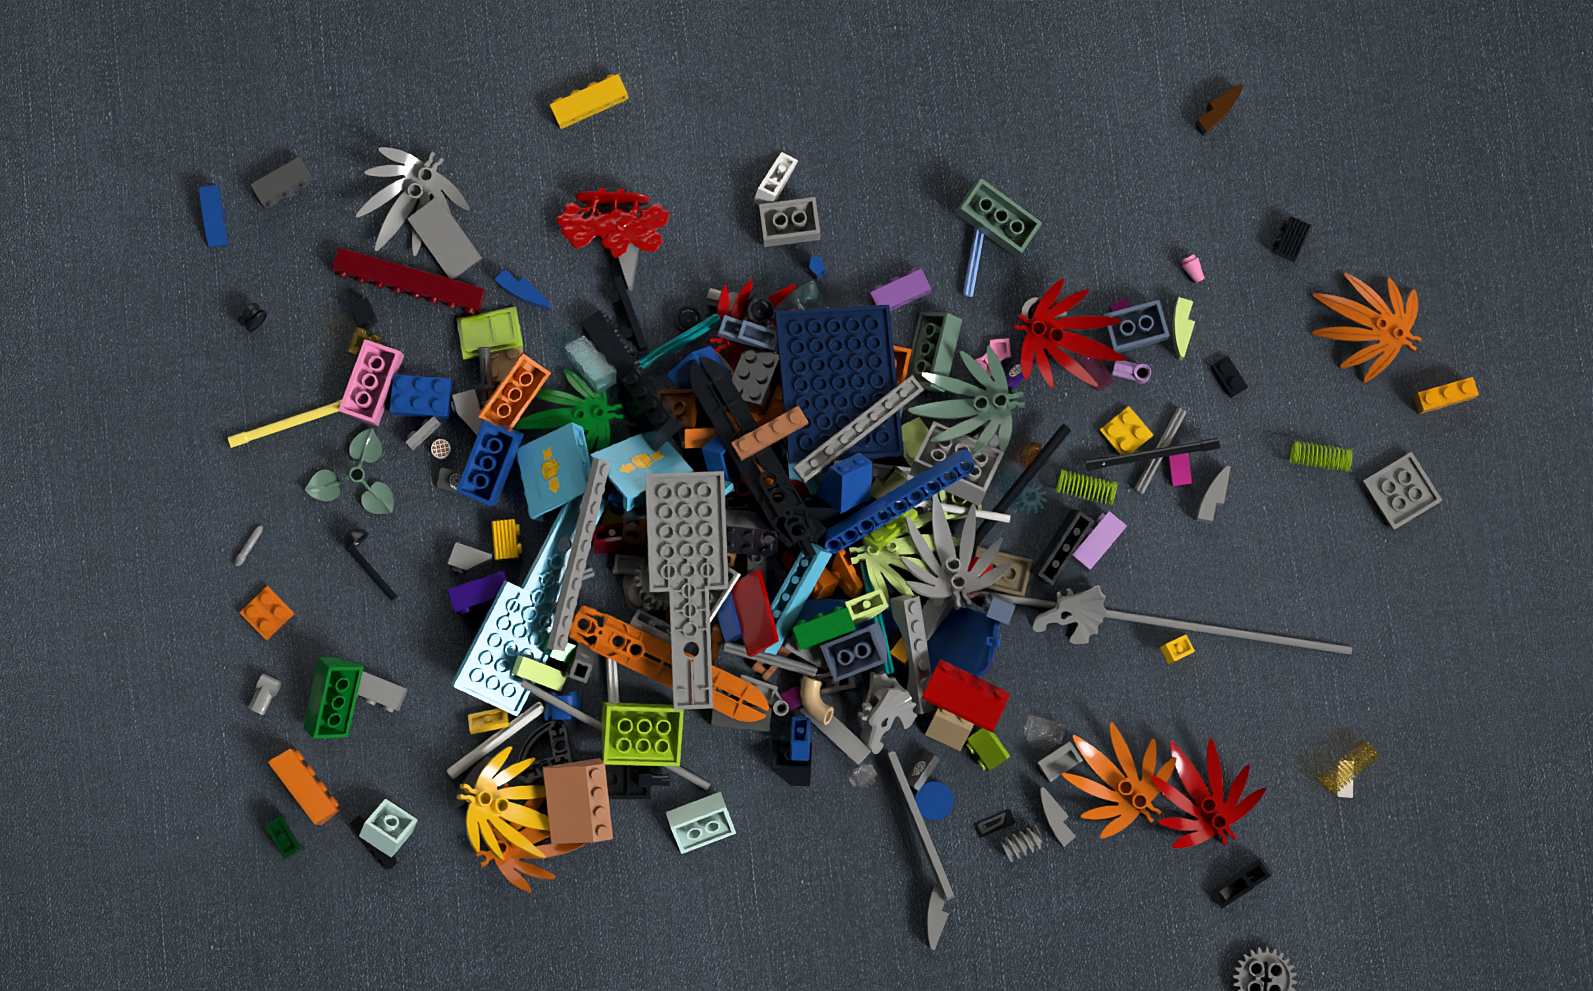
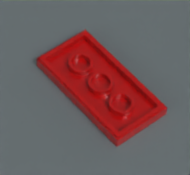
M756 569L738 580L731 589L747 656L749 657L755 656L779 641L762 572Z

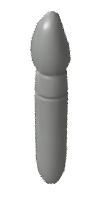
M258 526L253 531L241 553L238 554L235 566L243 564L249 551L261 535L262 526Z

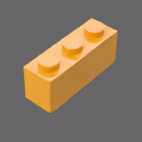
M1473 377L1418 392L1413 398L1418 413L1422 414L1474 399L1479 394Z

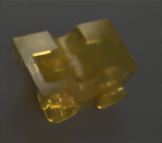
M356 327L347 352L358 357L365 339L386 347L387 343L381 341L382 337L374 334L368 336L366 330Z

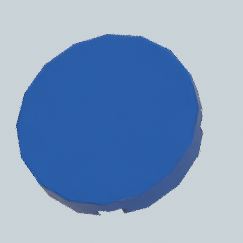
M931 781L925 783L915 795V801L921 816L928 820L944 818L953 807V796L950 789L940 782Z

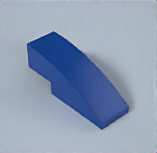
M218 185L199 187L208 247L227 246L225 210L222 204L221 188Z
M505 269L494 279L503 290L516 299L538 308L548 310L552 308L551 303L525 277L518 282Z
M730 591L717 611L725 642L735 641L742 637Z

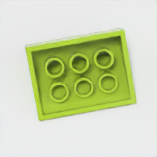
M603 702V762L607 765L680 766L684 709L674 710V705Z

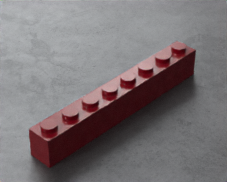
M343 248L338 249L332 268L337 273L336 276L340 278H355L354 281L365 284L369 282L373 284V287L379 289L387 287L393 293H408L411 298L420 299L422 297L427 299V302L436 305L440 302L449 309L456 310V308L464 309L463 312L474 315V313L480 314L486 296L484 288Z

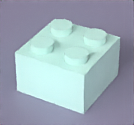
M385 799L364 823L359 837L392 858L412 834L418 820Z

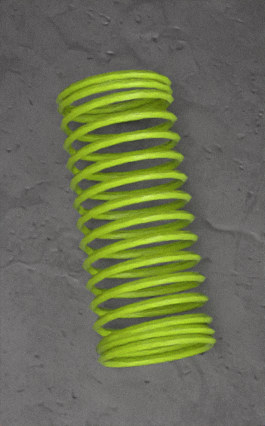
M1295 440L1291 448L1290 463L1291 465L1296 463L1298 466L1300 462V465L1303 466L1305 459L1306 467L1309 462V467L1313 464L1315 468L1318 461V468L1321 467L1322 463V469L1326 465V469L1328 470L1330 467L1332 471L1335 464V471L1339 467L1340 472L1343 468L1344 473H1348L1352 462V449H1343L1342 447L1339 449V447L1335 448L1329 445L1326 447V445L1322 446L1321 444L1313 445V443L1309 444L1308 442L1305 444ZM1303 444L1304 448L1301 455V446ZM1306 445H1308V449H1307V453H1306V457H1305V448H1306ZM1319 447H1321L1320 454H1319V458H1318V449H1319ZM1333 448L1334 452L1331 459V450ZM1336 449H1338V453H1337L1336 461H1335Z
M1061 469L1057 481L1056 493L1060 492L1063 483V478L1065 476L1062 494H1064L1065 486L1069 477L1066 495H1068L1069 488L1073 479L1070 496H1072L1074 486L1077 480V486L1074 497H1076L1082 479L1079 498L1081 497L1083 486L1086 481L1083 499H1085L1086 491L1090 482L1087 500H1089L1090 493L1094 484V490L1091 501H1093L1095 491L1099 482L1095 502L1098 501L1099 493L1103 484L1100 503H1102L1104 491L1107 486L1104 505L1106 504L1110 487L1111 491L1109 495L1108 505L1111 506L1113 504L1117 489V482L1112 481L1109 484V480H1107L1105 483V479H1103L1101 482V479L1099 478L1097 480L1096 477L1092 481V476H1090L1088 479V475H1086L1084 478L1083 474L1080 476L1079 473L1076 475L1075 472H1073L1071 476V471H1069L1067 474V470Z

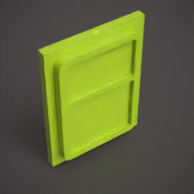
M516 306L457 318L460 348L462 349L464 360L479 357V347H490V354L523 348L521 326L519 325Z

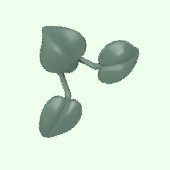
M372 428L359 433L350 444V456L353 459L360 460L358 467L350 470L349 476L337 482V476L334 472L321 470L315 473L305 488V491L317 500L332 501L340 495L341 491L338 485L351 480L356 484L362 483L368 490L361 497L362 505L368 512L373 514H391L394 507L392 492L386 484L378 481L373 483L370 488L364 480L365 472L361 468L363 461L373 463L380 458L382 453L381 442Z

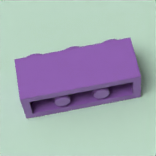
M915 268L908 271L906 276L902 278L898 276L891 279L889 284L885 286L880 284L872 288L870 298L874 305H889L890 311L931 293V287L923 270Z

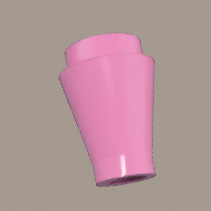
M1195 254L1181 261L1183 264L1181 267L1192 278L1194 283L1205 279L1199 258H1196Z

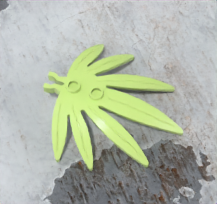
M932 512L918 515L912 521L917 529L932 521ZM907 526L880 552L867 545L864 537L862 538L863 546L849 548L850 554H858L856 557L851 558L852 564L866 561L872 586L875 591L882 589L888 604L887 610L890 608L889 596L881 573L900 594L914 595L912 590L906 585V581L894 569L888 566L892 564L909 571L901 562L900 555L918 554L910 536L897 539V537L909 533ZM922 534L931 551L935 552L933 534ZM952 537L954 547L960 546V538ZM905 557L938 578L923 560Z

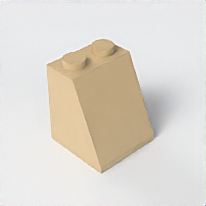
M937 707L925 735L961 751L974 724Z

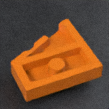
M842 549L836 553L830 572L839 581L838 585L851 599H855L860 596L863 584L857 576L853 565L848 566L844 558L846 552Z

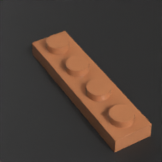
M797 406L733 441L731 446L740 461L804 427L808 424V421L800 407Z

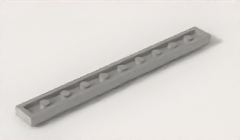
M593 458L547 645L548 649L565 651L568 643L573 614L582 585L583 573L591 548L602 496L605 491L610 461Z

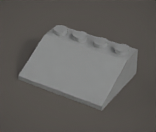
M934 421L914 459L909 475L916 477L960 450H968L973 458L974 470L943 490L980 506L1004 452L987 445L981 451L974 454L973 449L977 440L966 435L949 441L931 443L930 439L949 429Z

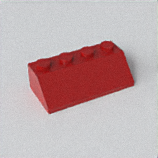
M940 659L921 699L993 733L1011 693Z

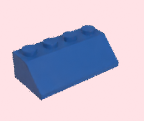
M484 420L456 492L488 506L496 505L524 434L507 426Z

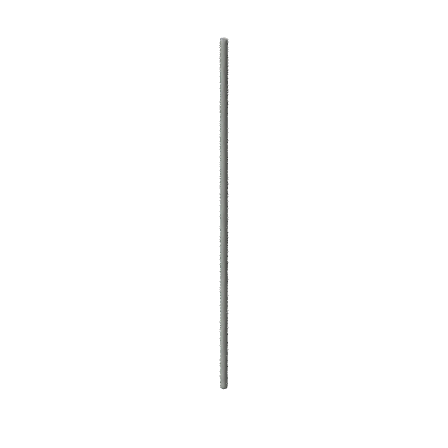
M980 591L975 598L983 599L984 595H988L989 592ZM996 593L1011 599L1015 604L1052 609L1056 607L1057 603ZM1106 610L1104 617L1352 654V647L1112 610Z

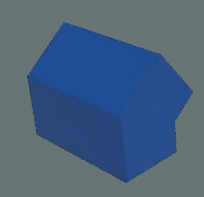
M811 256L809 273L817 281L826 273V267L823 265V258Z

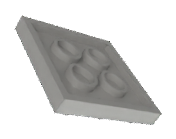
M1412 452L1362 481L1392 531L1443 501Z

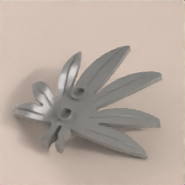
M379 147L378 150L383 155L405 165H382L368 169L364 173L379 177L404 174L405 177L376 193L357 212L356 217L363 216L392 199L402 189H405L393 204L383 222L375 244V251H378L402 226L418 199L420 201L416 212L430 202L431 193L433 198L438 196L450 212L441 190L461 208L468 211L469 206L459 190L447 178L436 172L437 166L444 159L440 157L438 162H434L432 167H429L433 162L434 152H431L429 160L423 163L418 158L402 150ZM413 228L412 252L416 256L422 239Z
M937 494L933 496L932 533L940 565L909 516L905 518L908 532L918 554L927 567L938 577H934L923 568L901 556L900 560L915 577L926 583L907 581L906 585L925 597L935 599L952 597L955 601V610H959L961 607L960 599L966 608H970L971 601L967 594L978 592L992 585L1013 564V562L1005 563L978 578L996 556L1003 540L1000 537L983 553L970 572L967 571L975 540V503L971 505L964 523L959 546V559H957L943 508Z

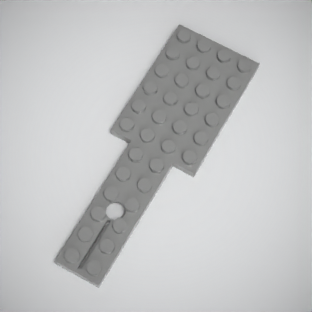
M724 471L645 474L650 592L669 591L674 710L713 708L709 590L728 589ZM695 642L699 646L697 656L688 657L685 655L684 646L686 643Z

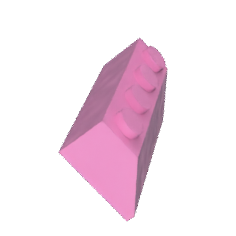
M365 339L338 411L360 421L379 426L392 390L393 375L398 374L404 358L402 352Z

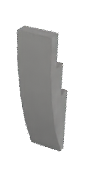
M804 707L799 710L805 717H809L811 722L857 765L871 752L834 715L831 721L824 725L809 716Z

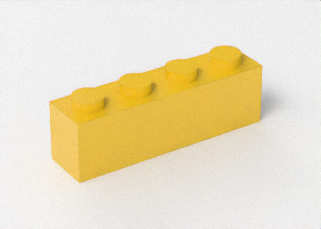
M611 74L599 83H590L587 85V88L581 91L578 89L571 92L570 96L565 98L559 97L553 100L550 107L561 130L629 98L619 74Z

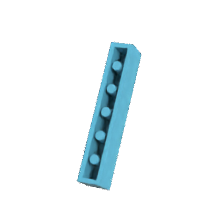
M811 543L817 555L808 560L801 551L770 606L779 641L763 650V652L777 654L832 554L821 546Z

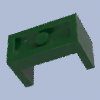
M280 815L264 826L282 857L289 859L305 848L297 841L286 822V816Z

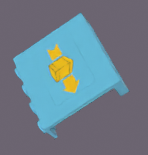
M571 422L518 448L517 462L521 470L520 477L525 489L524 496L527 499L530 518L544 522V513L584 496L591 462L583 427Z
M642 433L590 454L591 465L593 458L611 462L607 478L623 495V508L626 512L646 504L645 474L693 472V469L668 441L657 451H654Z

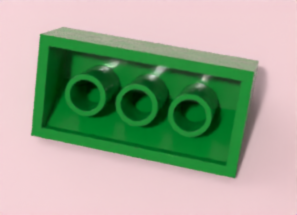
M337 657L318 658L303 727L313 739L348 737L364 666Z

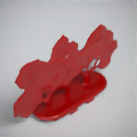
M598 188V192H579L575 195L579 202L589 204L587 207L580 208L578 204L569 202L564 206L563 213L556 217L557 224L561 226V234L569 240L574 248L578 249L588 245L597 235L602 237L601 244L605 248H609L610 253L616 259L627 252L628 246L631 243L635 244L642 251L655 252L663 243L661 235L656 230L668 223L669 211L664 210L659 203L652 204L647 209H641L639 206L647 205L650 202V198L643 194L626 193L625 189H617V192H607L606 188ZM596 205H612V210L609 213H601L597 210ZM617 205L632 207L629 210V212H625L624 210L617 208ZM590 209H592L591 215L588 218H583L586 211L590 212ZM579 210H582V213L578 215L577 212Z

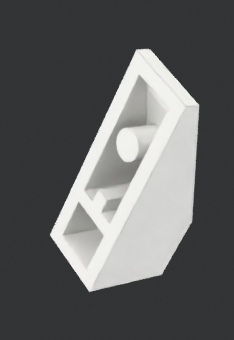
M781 152L758 187L754 203L759 205L776 202L798 160Z

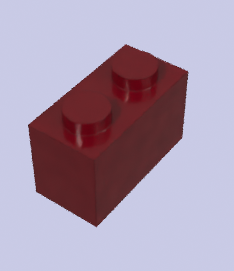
M623 523L597 525L593 532L594 554L633 550V544L622 543Z

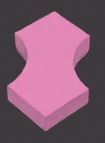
M1009 338L990 340V346L1000 362L1011 358ZM986 353L983 357L975 359V361L982 366L992 379Z

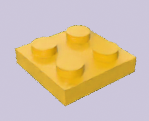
M1129 406L1099 430L1119 455L1133 453L1153 436L1152 432Z

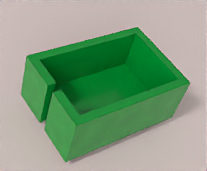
M842 606L831 609L828 615H824L823 612L811 618L812 621L806 622L804 619L794 623V627L790 631L798 652L852 633L856 628L848 607L843 609Z

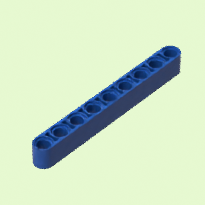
M960 450L827 529L823 538L825 549L830 553L841 551L967 476L974 470L971 453L968 450Z

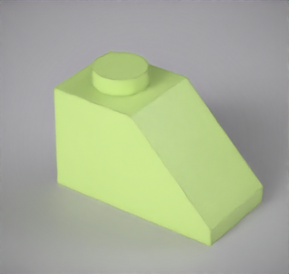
M882 589L845 602V608L848 607L853 623L857 625L870 620L888 608V604Z

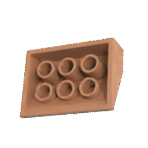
M601 758L543 767L551 844L589 843L613 839L605 763Z

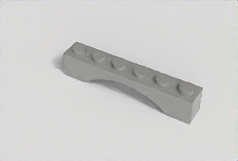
M905 594L892 598L890 601L893 618L903 636L908 655L909 679L906 690H908L912 697L911 701L916 703L913 712L924 714L936 710L937 706L921 699L932 674L920 597Z

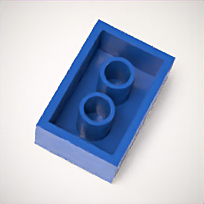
M394 374L390 413L393 416L430 417V419L434 416L436 419L450 420L454 383L448 378Z

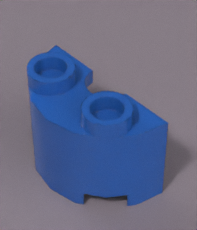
M549 692L550 695L582 712V697L577 696V692H566V696H558L556 692ZM543 700V721L579 720Z

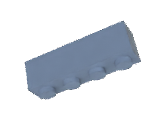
M989 592L988 595L985 594L981 605L986 617L1009 625L1015 609L1013 601L993 592Z

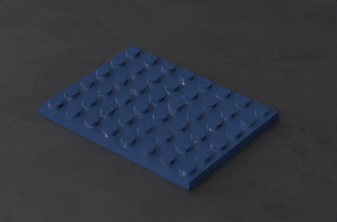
M889 305L775 311L783 410L786 413L799 406L808 421L807 425L786 436L788 464H798L897 387ZM900 409L834 461H843L858 453H861L868 459L903 457Z

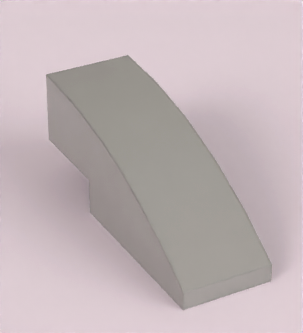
M1226 466L1209 485L1198 507L1195 521L1210 524L1214 518L1215 507L1224 504L1230 466Z
M1041 787L1039 789V796L1043 814L1054 837L1062 847H1065L1076 837L1063 822L1069 816L1047 790Z
M933 886L927 909V937L930 949L932 950L936 948L949 913L942 911L945 901L940 888Z

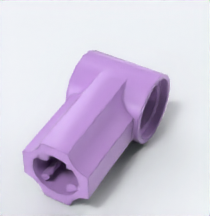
M1116 361L1112 376L1144 384L1150 379L1151 369L1146 364ZM1139 370H1145L1147 372V377L1140 378L1138 377L1137 372Z

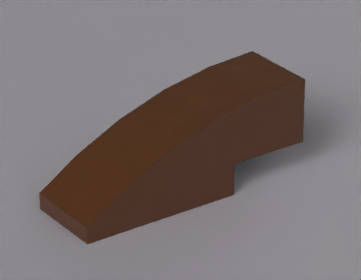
M1241 83L1211 101L1207 106L1209 112L1197 119L1195 124L1203 136L1213 130L1230 112L1242 90L1243 85Z

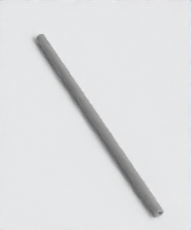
M525 680L521 683L520 687L602 732L601 722ZM664 766L705 790H708L710 786L709 782L680 766Z

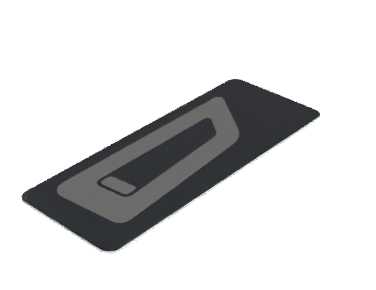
M1007 809L974 823V827L979 838L1015 824V820L1011 810Z

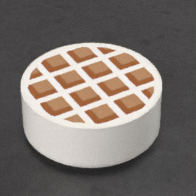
M438 439L432 444L431 451L436 458L445 459L451 453V446L446 440Z

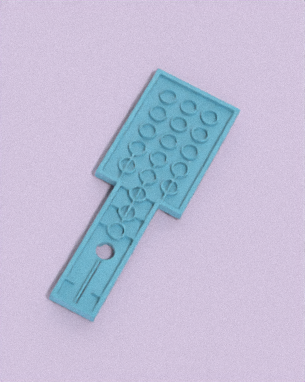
M584 496L563 505L521 588L506 580L503 582L451 684L453 687L518 717L530 694L529 691L520 687L523 680L533 685L535 683L511 673L518 655L545 664L548 655L543 653L544 643L551 633L557 608L556 603L560 596ZM604 499L601 500L600 511L595 525H597L608 503ZM562 537H568L570 547L567 550L560 551L557 546L558 541Z

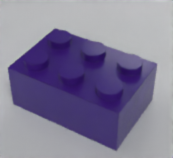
M502 571L448 589L454 611L458 615L466 617L474 614V610L481 609L484 611L490 609L505 580L509 582L507 574Z

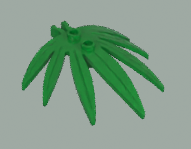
M591 364L589 366V379L594 392L578 375L563 369L567 380L585 397V400L562 391L540 388L535 395L536 398L551 403L574 406V408L552 409L535 413L518 420L512 428L524 430L552 429L563 427L573 422L583 427L584 432L586 430L589 431L585 436L588 453L590 454L597 436L596 451L610 447L609 421L614 418L623 420V414L608 413L622 409V404H617L613 407L607 406L606 389L594 365Z

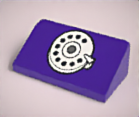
M1021 357L1005 376L1008 389L1011 391L1023 378Z

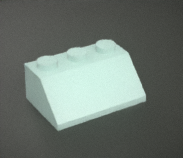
M721 792L666 812L681 854L736 834Z

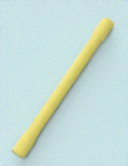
M342 399L338 402L248 432L228 437L229 444L233 448L248 443L251 440L338 412Z

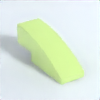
M1178 297L1173 312L1172 334L1177 358L1182 361L1195 321L1188 319L1193 301Z
M519 655L511 673L559 692L562 691L566 679L563 677L564 672Z

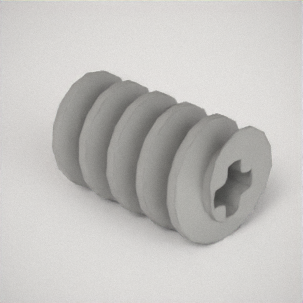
M1033 825V832L1026 828V835L1019 831V838L1013 834L1011 835L1012 841L1007 837L1004 838V844L1000 841L1004 853L1010 862H1013L1012 855L1019 859L1020 852H1022L1026 856L1027 849L1033 853L1035 845L1039 850L1041 849V843H1044L1036 825Z

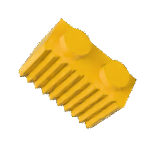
M515 519L492 521L495 560L519 559V554H522V544L518 543L517 535H521L520 524H516Z

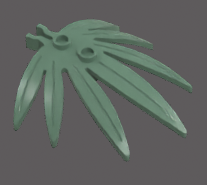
M990 345L987 346V359L995 382L992 381L988 373L978 362L964 351H960L961 358L967 369L986 390L951 377L922 372V377L937 387L954 394L975 397V399L928 403L909 408V413L940 419L965 418L978 415L943 431L930 439L931 443L962 437L990 420L991 422L978 438L973 453L976 454L987 446L996 434L999 425H1001L998 436L999 447L1002 452L1005 451L1012 434L1011 409L1015 407L1025 408L1024 402L1019 403L1016 401L1018 398H1023V391L1017 392L1015 395L1008 394L1005 373Z

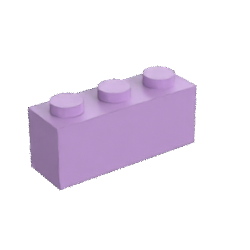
M1110 511L1106 515L1102 513L1095 521L1098 525L1094 530L1090 527L1085 535V541L1079 544L1071 557L1088 572L1127 527Z

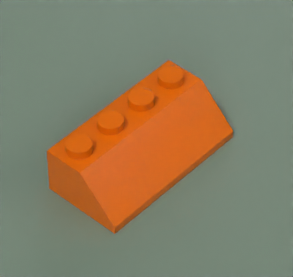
M521 353L482 408L478 417L485 421L513 428L551 372Z
M289 749L271 759L268 763L315 825L324 824L340 811L338 809V801L333 796L329 797L326 793L327 787L322 781H317L314 777L316 772L310 765H305L302 761L305 758L299 750Z

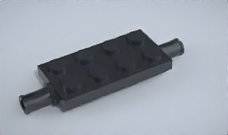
M605 764L609 799L651 800L652 786H670V781H662V779H670V773L653 774L651 766Z

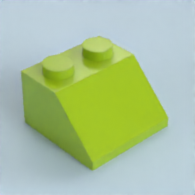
M983 728L966 739L968 742L966 744L967 748L972 754H977L979 757L977 762L983 770L987 769L990 771L1010 757L996 735Z

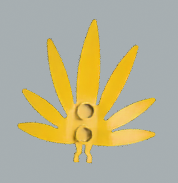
M512 746L507 747L494 756L483 768L474 789L467 784L460 785V788L464 789L465 793L470 794H459L456 797L469 803L466 812V832L469 842L476 853L480 852V830L491 852L499 860H504L496 838L487 823L488 820L504 838L518 848L539 858H546L529 840L499 818L501 817L524 827L550 831L548 816L507 800L546 797L545 786H516L497 790L499 785L511 780L535 761V758L523 760L507 767L494 776L512 749Z

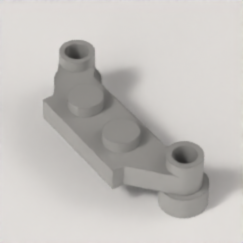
M741 675L740 679L754 685L761 691L768 705L773 707L776 715L784 716L788 713L789 706L777 692V686ZM718 688V691L728 697L732 695L729 692L724 693L722 689ZM778 706H784L785 710L783 712H779L777 710Z

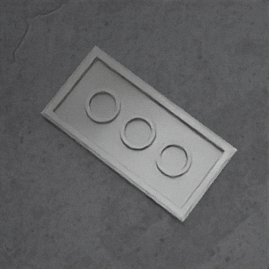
M438 196L408 218V221L450 279L454 280L482 259Z

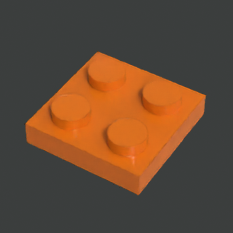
M269 586L264 588L239 612L265 640L273 636L295 614Z

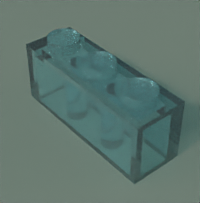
M584 335L564 346L566 358L597 394L617 383L615 376L617 372L614 366L606 362L605 356L601 352L598 353L594 343L591 340L588 341Z

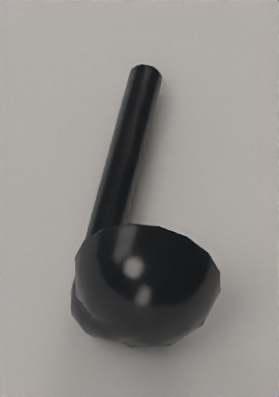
M360 528L350 530L344 538L346 551L355 558L391 601L395 600L398 597L396 593L356 549L368 537L369 533Z

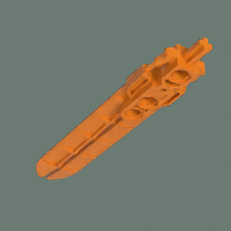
M582 606L577 614H573L572 625L569 631L570 638L579 644L583 643L591 650L673 689L672 669L663 665L664 662L672 665V649L670 644L608 614L597 612V609L588 606ZM595 615L604 617V626L600 627L598 620L590 616L595 617ZM582 619H586L589 623L588 628L585 630L579 627V622ZM580 634L586 637L596 636L597 640L591 645ZM616 636H621L624 640L623 645L620 647L614 645L613 641ZM634 644H638L641 647V652L638 655H633L631 652V647ZM684 652L685 655L688 657H695L689 653ZM648 653L661 661L658 663L644 655ZM712 665V685H714L712 709L738 721L753 722L764 719L765 714L742 703L745 700L768 711V702L761 691L754 685ZM717 687L739 697V701L716 691Z

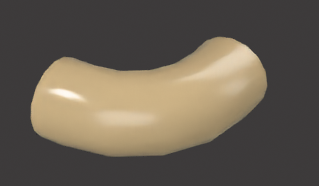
M804 675L800 690L803 707L809 716L819 723L827 725L833 717L834 709L825 704L820 697L819 692L822 681Z

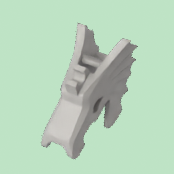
M1099 585L1074 595L1071 588L1067 589L1068 595L1062 596L1061 591L1057 592L1056 607L1037 615L1033 624V630L1035 632L1045 631L1048 623L1057 622L1060 625L1077 622L1078 626L1070 637V642L1073 644L1089 643V636L1098 634V626L1103 622L1104 615L1106 614V609L1103 605L1106 596L1101 592ZM1065 611L1071 613L1068 614L1066 617H1062L1061 613Z
M883 671L878 674L871 672L866 702L862 704L863 712L858 714L861 719L865 720L860 739L874 754H878L881 751L883 743L880 740L883 734L891 728L895 717H899L904 729L909 728L917 717V714L913 712L916 703L911 701L912 697L908 690H905L896 681L894 676L887 677ZM885 719V724L881 726L882 721Z

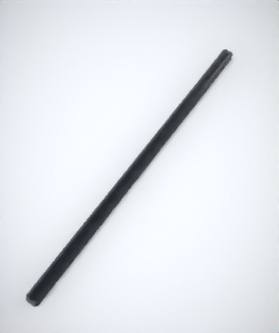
M1062 424L991 512L1004 514L1071 432L1067 425ZM984 519L975 531L973 551L998 521ZM959 552L956 554L957 559H959ZM922 596L920 598L921 610L929 597ZM899 627L887 639L890 652L902 637Z

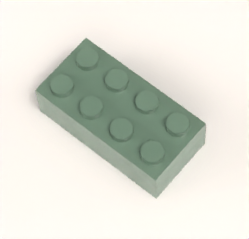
M982 178L974 183L955 212L1015 257L1024 251L1042 224L1041 221Z

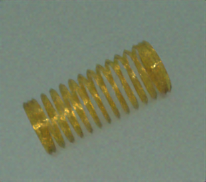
M1362 740L1358 743V746H1355V749L1352 748V751H1348V754H1345L1342 760L1339 759L1338 762H1335V765H1332V768H1328V771H1325V774L1322 773L1319 779L1333 795H1336L1338 791H1341L1340 788L1344 789L1342 783L1347 786L1346 781L1351 783L1349 778L1354 780L1353 776L1357 778V774L1361 775L1360 771L1364 772L1367 766H1371L1370 763L1374 764L1373 760L1377 761L1379 755L1367 741Z

